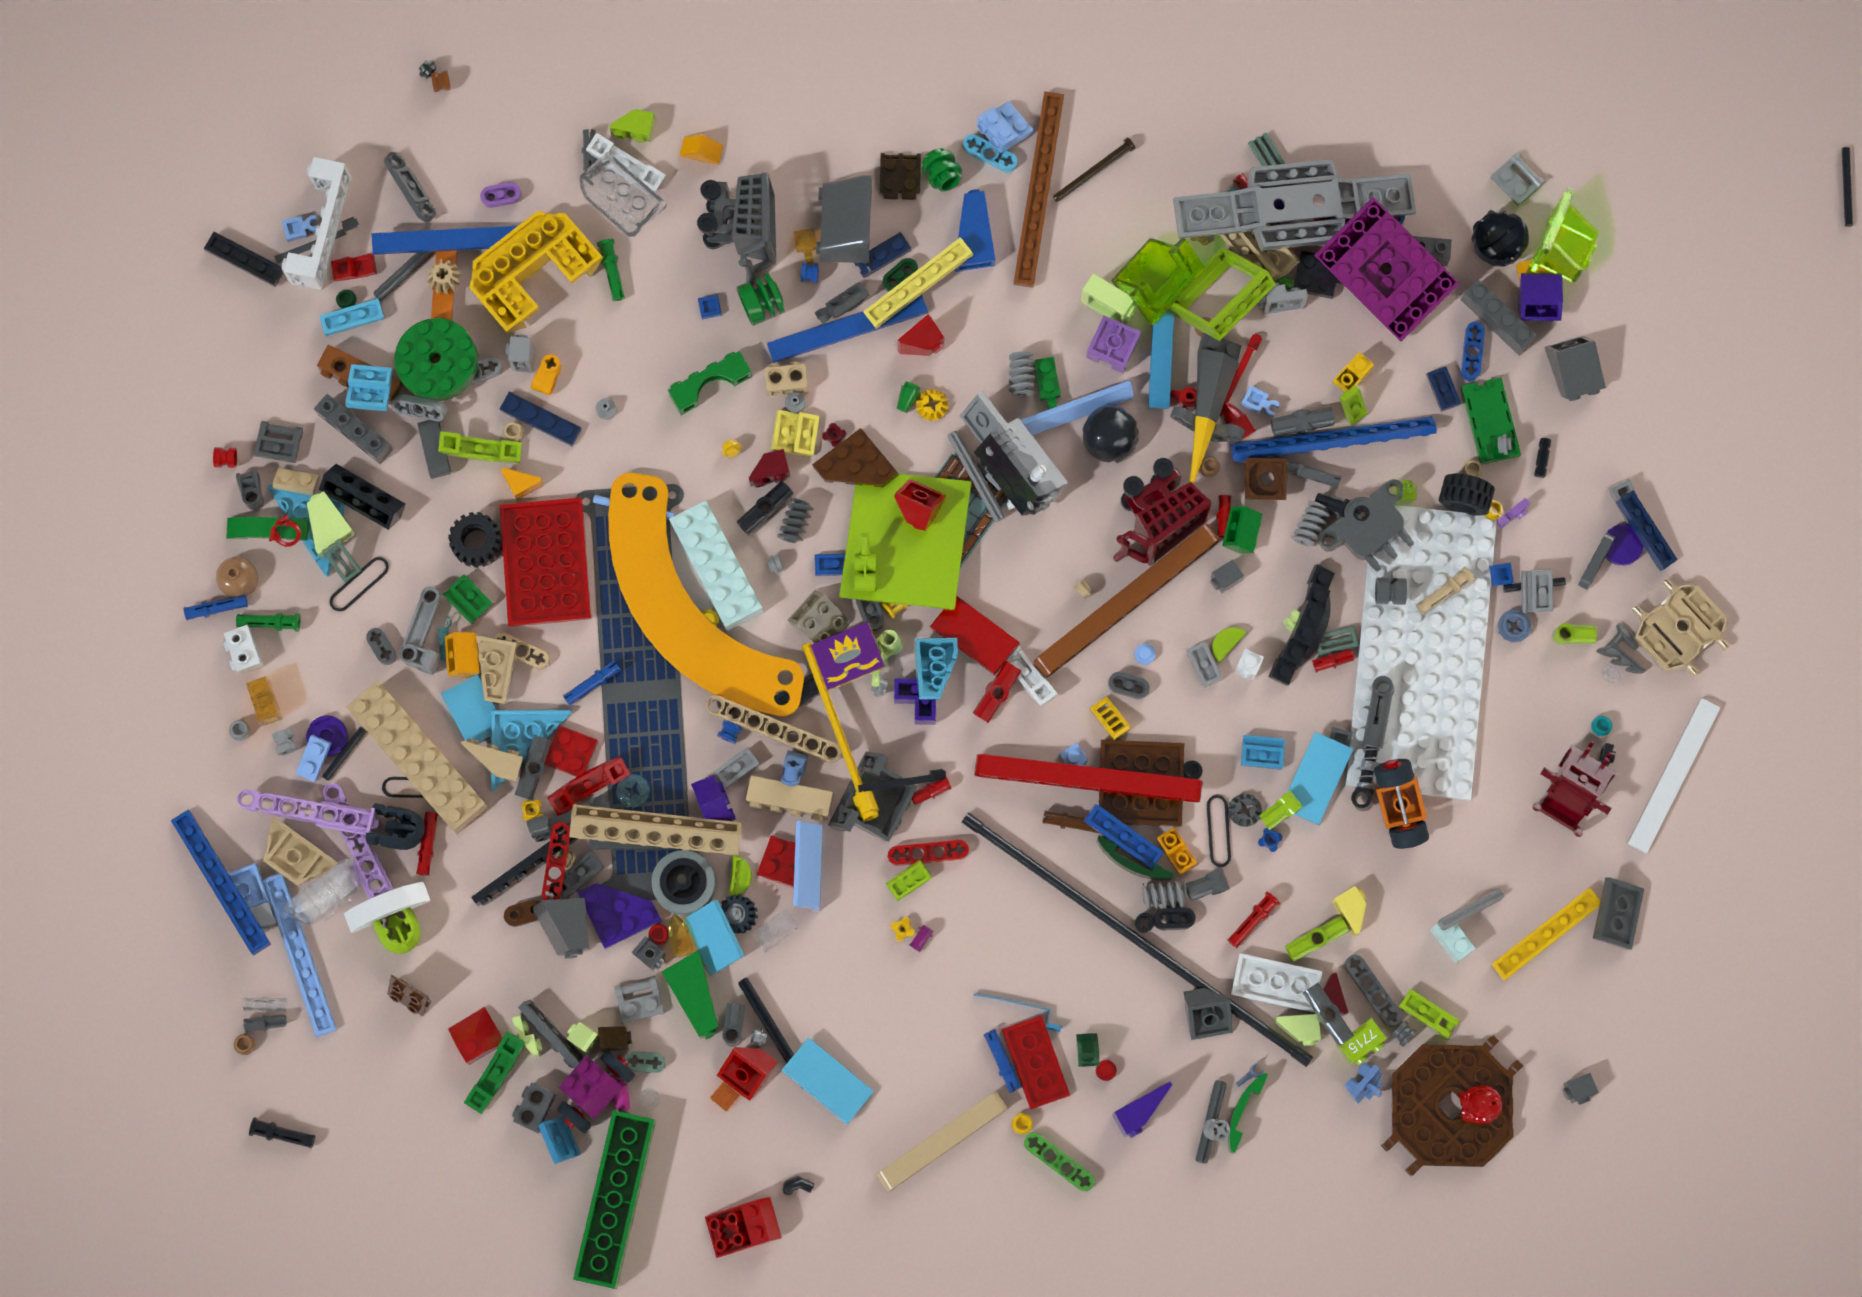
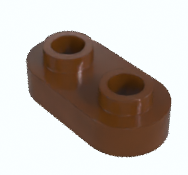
M530 900L509 906L504 912L505 922L511 927H518L539 921L536 915L531 913V908L541 901ZM517 912L518 917L511 919V913Z

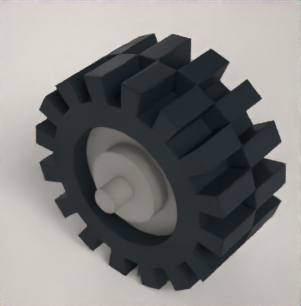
M740 895L726 897L727 900L721 902V908L733 932L743 934L746 931H750L752 929L751 926L756 924L754 922L755 919H758V915H756L758 910L754 907L755 903L750 901L751 899Z

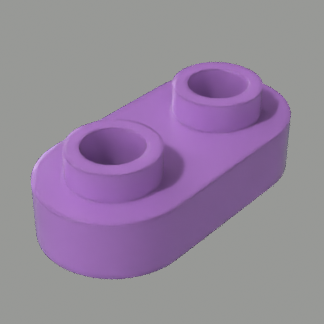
M513 182L485 187L481 191L480 198L482 203L489 208L517 203L521 198V190ZM510 192L515 193L513 197L508 196ZM489 196H495V199L492 200V201H489V200H488V197H489Z

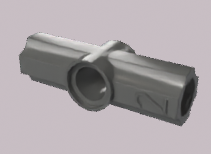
M1331 407L1313 411L1308 409L1299 410L1291 415L1270 420L1274 437L1292 433L1297 435L1306 434L1314 429L1334 426L1335 424Z
M536 735L533 736L526 760L522 764L523 770L514 795L533 800L540 776L544 772V763L552 740ZM532 762H536L538 765V769L534 773H530L528 769Z
M1319 983L1303 992V995L1317 1014L1318 1021L1325 1026L1338 1046L1354 1036L1341 1017L1338 1007L1331 1002ZM1325 1009H1329L1332 1012L1333 1017L1331 1020L1325 1018Z

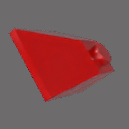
M929 314L897 340L898 352L905 355L930 356L933 352L935 354L944 347V336Z
M909 479L895 493L894 498L906 523L911 524L915 529L926 531L933 523L946 495Z
M485 1007L448 1028L456 1047L468 1065L497 1049L503 1039Z
M734 1047L716 1076L750 1101L770 1076L778 1061L762 1049Z

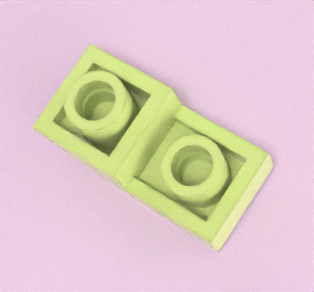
M521 1016L513 1017L515 1029L520 1039L526 1042V1048L535 1057H540V1051L543 1050L540 1038L536 1039L534 1034L527 1036L526 1033L530 1032L527 1020H523Z

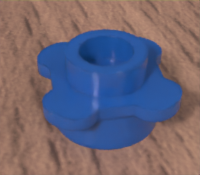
M1265 828L1262 838L1258 840V844L1261 847L1269 848L1271 852H1275L1278 849L1279 841L1283 838L1282 834Z

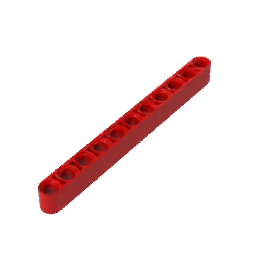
M977 754L974 776L1194 803H1199L1201 800L1203 784L1202 780L987 754Z

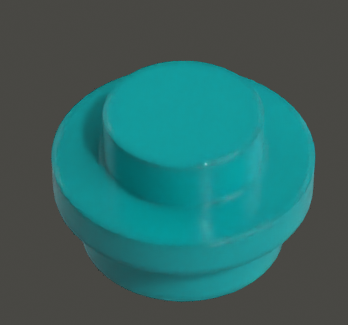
M1597 716L1591 723V729L1597 736H1606L1612 730V722L1606 716Z

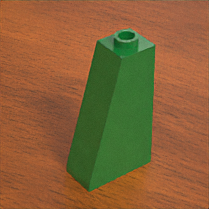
M697 950L663 970L662 974L700 1039L705 1037L707 1040L717 1034L715 1030L719 1029L702 957Z

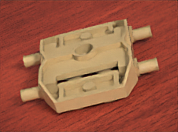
M1667 578L1662 584L1671 595L1650 613H1645L1639 605L1632 609L1640 619L1634 639L1665 672L1686 668L1694 678L1700 671L1692 664V659L1713 641L1723 651L1730 646L1722 637L1727 616L1697 584L1676 587ZM1684 621L1688 626L1687 631H1680L1677 623ZM1654 623L1683 653L1681 656L1653 626Z

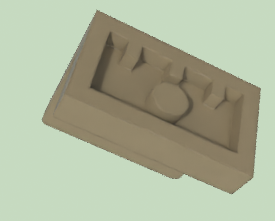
M816 590L788 619L794 627L799 628L814 644L841 633L850 623V620L823 593Z

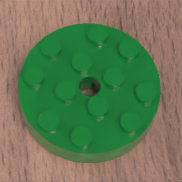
M444 318L426 319L411 326L400 338L394 355L396 372L405 387L417 397L437 401L454 398L466 390L477 373L479 362L476 345L468 332L456 322ZM441 357L439 362L432 363L434 358Z

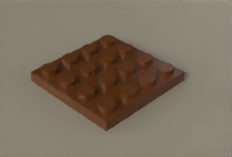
M1101 739L1100 768L1184 778L1185 743ZM1099 791V806L1125 825L1182 827L1183 801Z

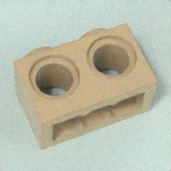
M791 362L787 366L771 364L768 368H764L768 397L789 395L793 392L808 393L805 364ZM793 374H800L802 378L794 381L791 379V376ZM773 376H780L782 378L778 383L771 382Z

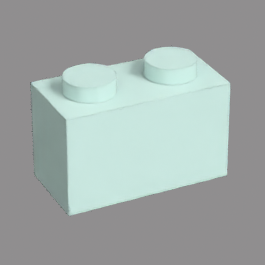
M1438 924L1430 929L1455 964L1476 949L1457 924L1446 930H1441Z

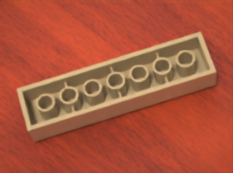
M378 680L346 706L456 835L488 808L479 795Z

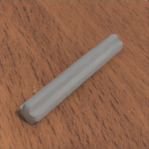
M1497 888L1441 918L1438 921V926H1440L1441 930H1446L1501 901L1504 898V893H1502L1501 889Z

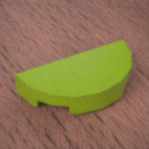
M1230 627L1223 629L1216 635L1213 640L1212 651L1213 657L1218 664L1247 632L1240 628Z
M735 855L732 858L730 897L745 893L752 881V872L748 863Z

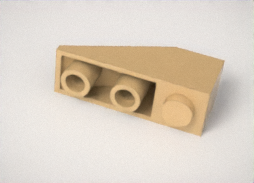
M467 738V741L461 742V745L494 776L513 782L517 781L523 757L519 756L520 752L508 749L507 753L499 751L500 747L492 744H487V747L480 746L479 741Z

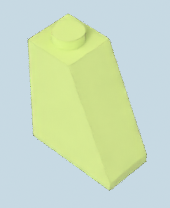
M324 491L314 494L307 503L315 549L321 558L325 557L322 550L329 549L330 544H336L335 541L337 539L343 544L355 535Z

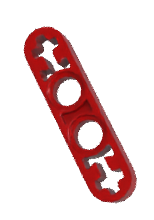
M565 822L556 823L551 830L542 888L543 900H550L549 896L546 895V891H550L551 884L547 885V880L552 883L560 882L559 887L557 885L554 887L557 897H553V900L560 899L562 894L570 843V826ZM560 825L564 826V830H567V834L562 836V841L566 840V845L553 843L554 839L558 840L559 833H556L555 830L559 829ZM556 846L562 847L564 850L563 857L555 858L552 854L553 848ZM552 867L560 869L561 875L558 879H552L549 876V870Z
M963 840L900 845L889 849L888 860L894 866L912 865L918 861L912 857V851L916 848H920L924 852L923 858L919 859L922 863L962 860L967 857L969 847ZM946 845H951L950 849H956L957 845H961L966 851H962V855H958L957 852H951L952 857H947L948 848ZM937 846H941L945 850V854L940 858L933 855V849ZM905 849H909L908 856L910 861H906V856L900 857L899 861L891 858V855L895 853L894 851L897 850L899 854H906Z

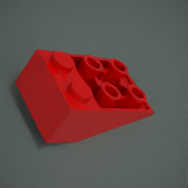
M771 1197L757 1199L705 1216L716 1258L782 1238Z

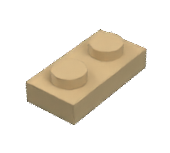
M278 468L273 481V488L313 496L319 476Z

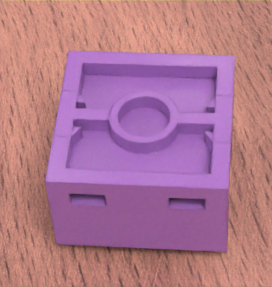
M1104 315L1087 350L1086 358L1097 363L1099 360L1111 364V369L1124 374L1139 342L1141 331Z

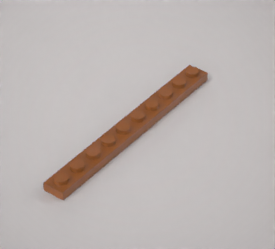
M1044 91L1013 285L1034 288L1064 94Z

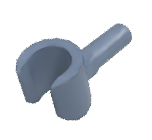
M1259 1063L1252 1065L1249 1072L1236 1082L1238 1087L1252 1077L1257 1078L1263 1074L1264 1070L1259 1074L1254 1072V1067Z

